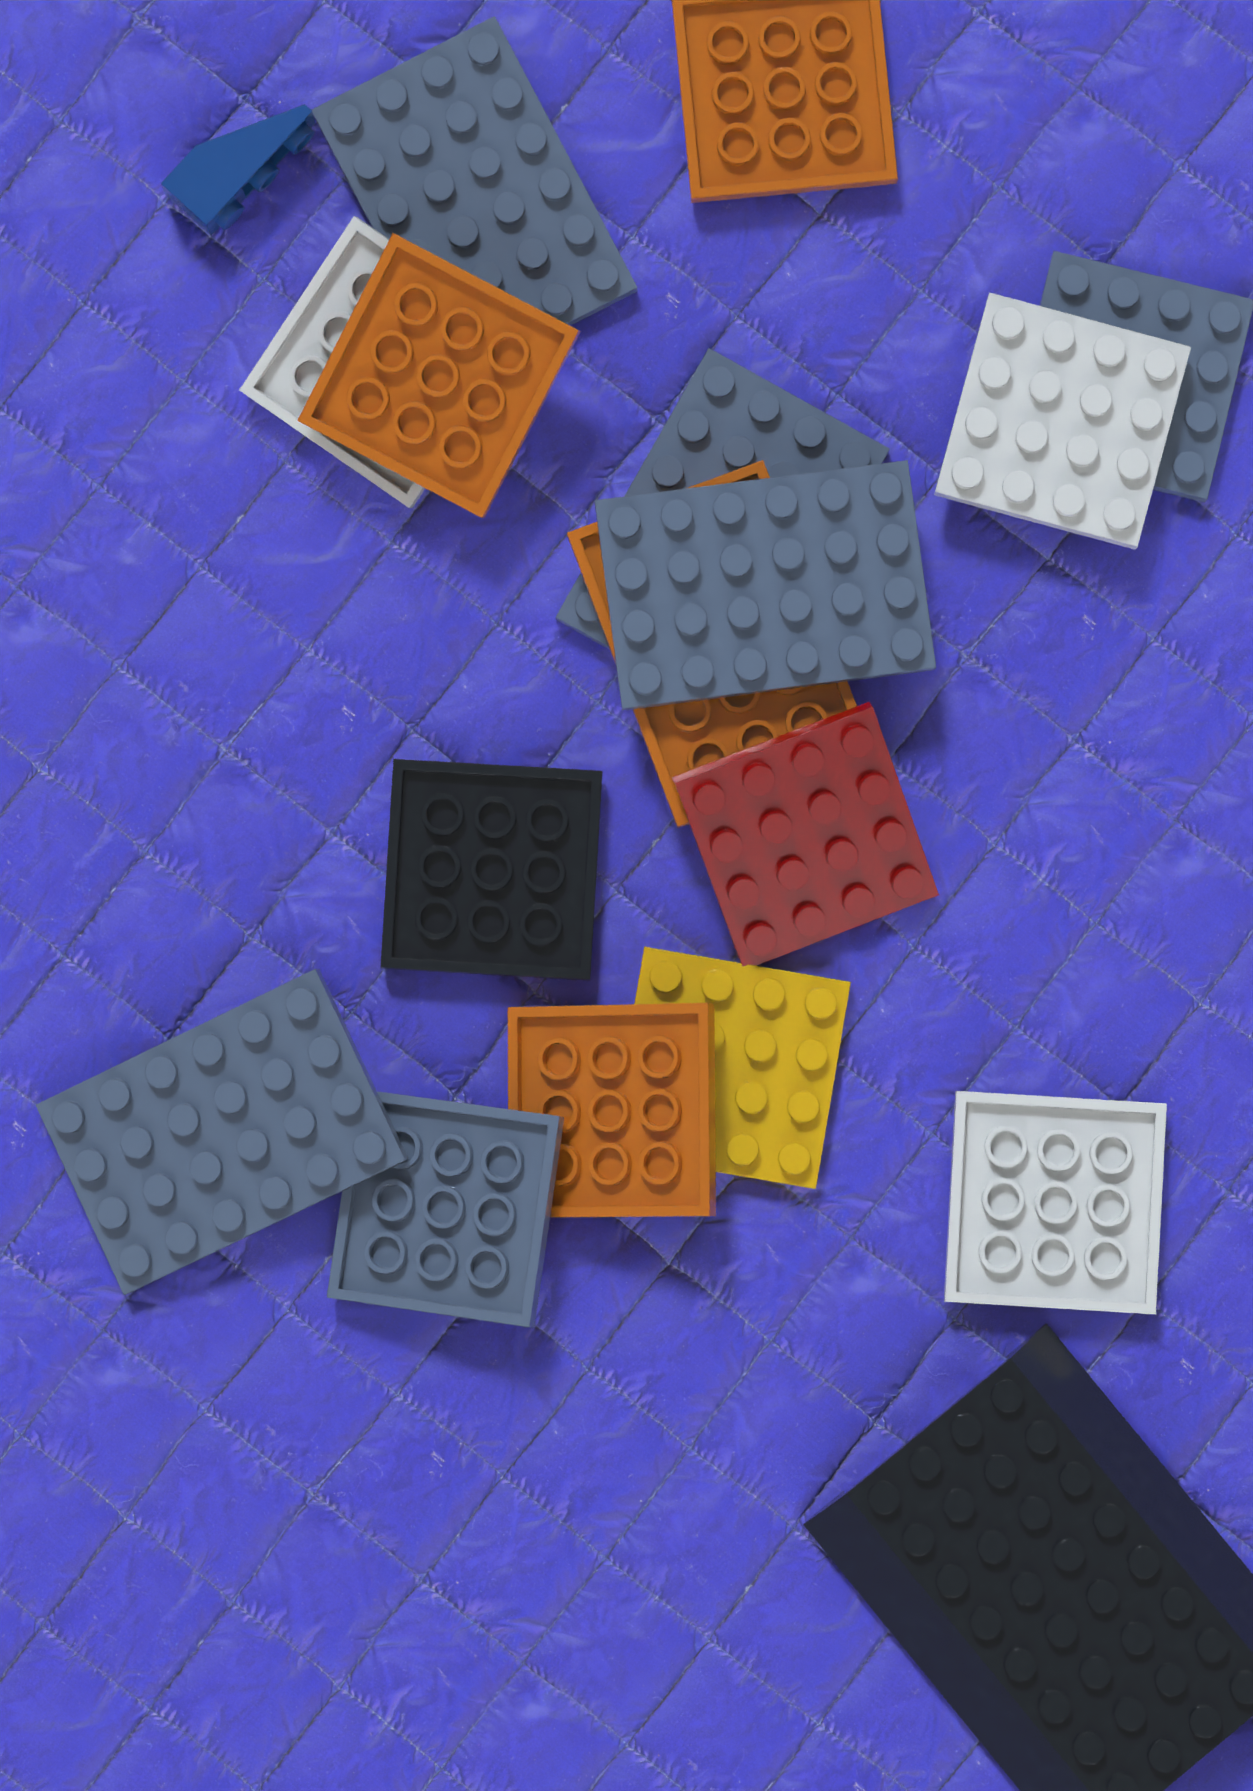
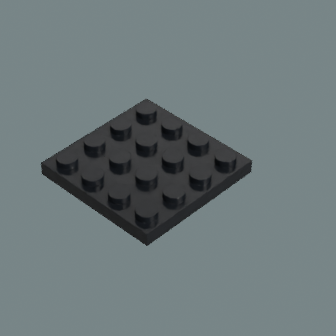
M393 759L380 968L590 981L602 771Z

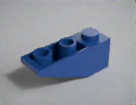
M304 104L196 145L161 182L165 195L210 236L219 227L223 230L228 229L243 213L245 207L241 203L254 189L262 192L273 182L280 171L277 164L289 152H292L294 155L299 153L312 139L315 133L311 129L315 125L313 112Z

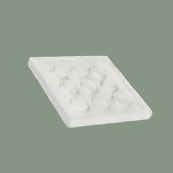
M354 216L239 391L405 506L413 508L426 488L297 421L389 241L387 237Z
M989 292L934 495L1136 550L1191 347Z
M955 1091L944 1302L1156 1314L1167 1104Z

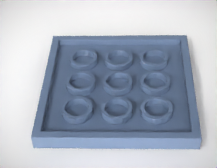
M1053 251L1039 306L1191 347L1153 490L1206 502L1251 320L1253 299Z
M377 1091L407 1154L408 1160L342 1191L327 1298L534 1328L564 1117Z

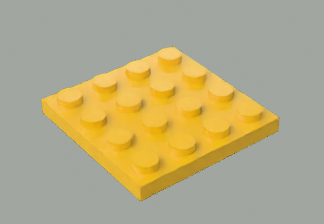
M644 947L634 1004H714L716 1172L816 1189L851 982L749 964L742 966L741 963Z

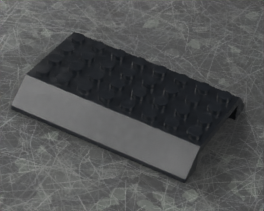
M1046 1323L1006 1356L1007 1360L846 1493L842 1491L803 1525L1020 1791H1164L1253 1716V1574Z

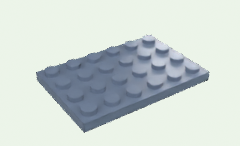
M495 16L311 109L370 226L388 239H390L392 233H395L570 326L638 291L636 283Z
M708 348L625 496L686 489L761 460L764 461L770 478L881 464L888 455L890 448ZM580 573L557 613L556 620L609 649Z
M908 460L600 499L594 502L622 711L936 669Z
M314 969L36 1104L38 1112L124 1295L136 1291L408 1160L407 1154L320 969Z

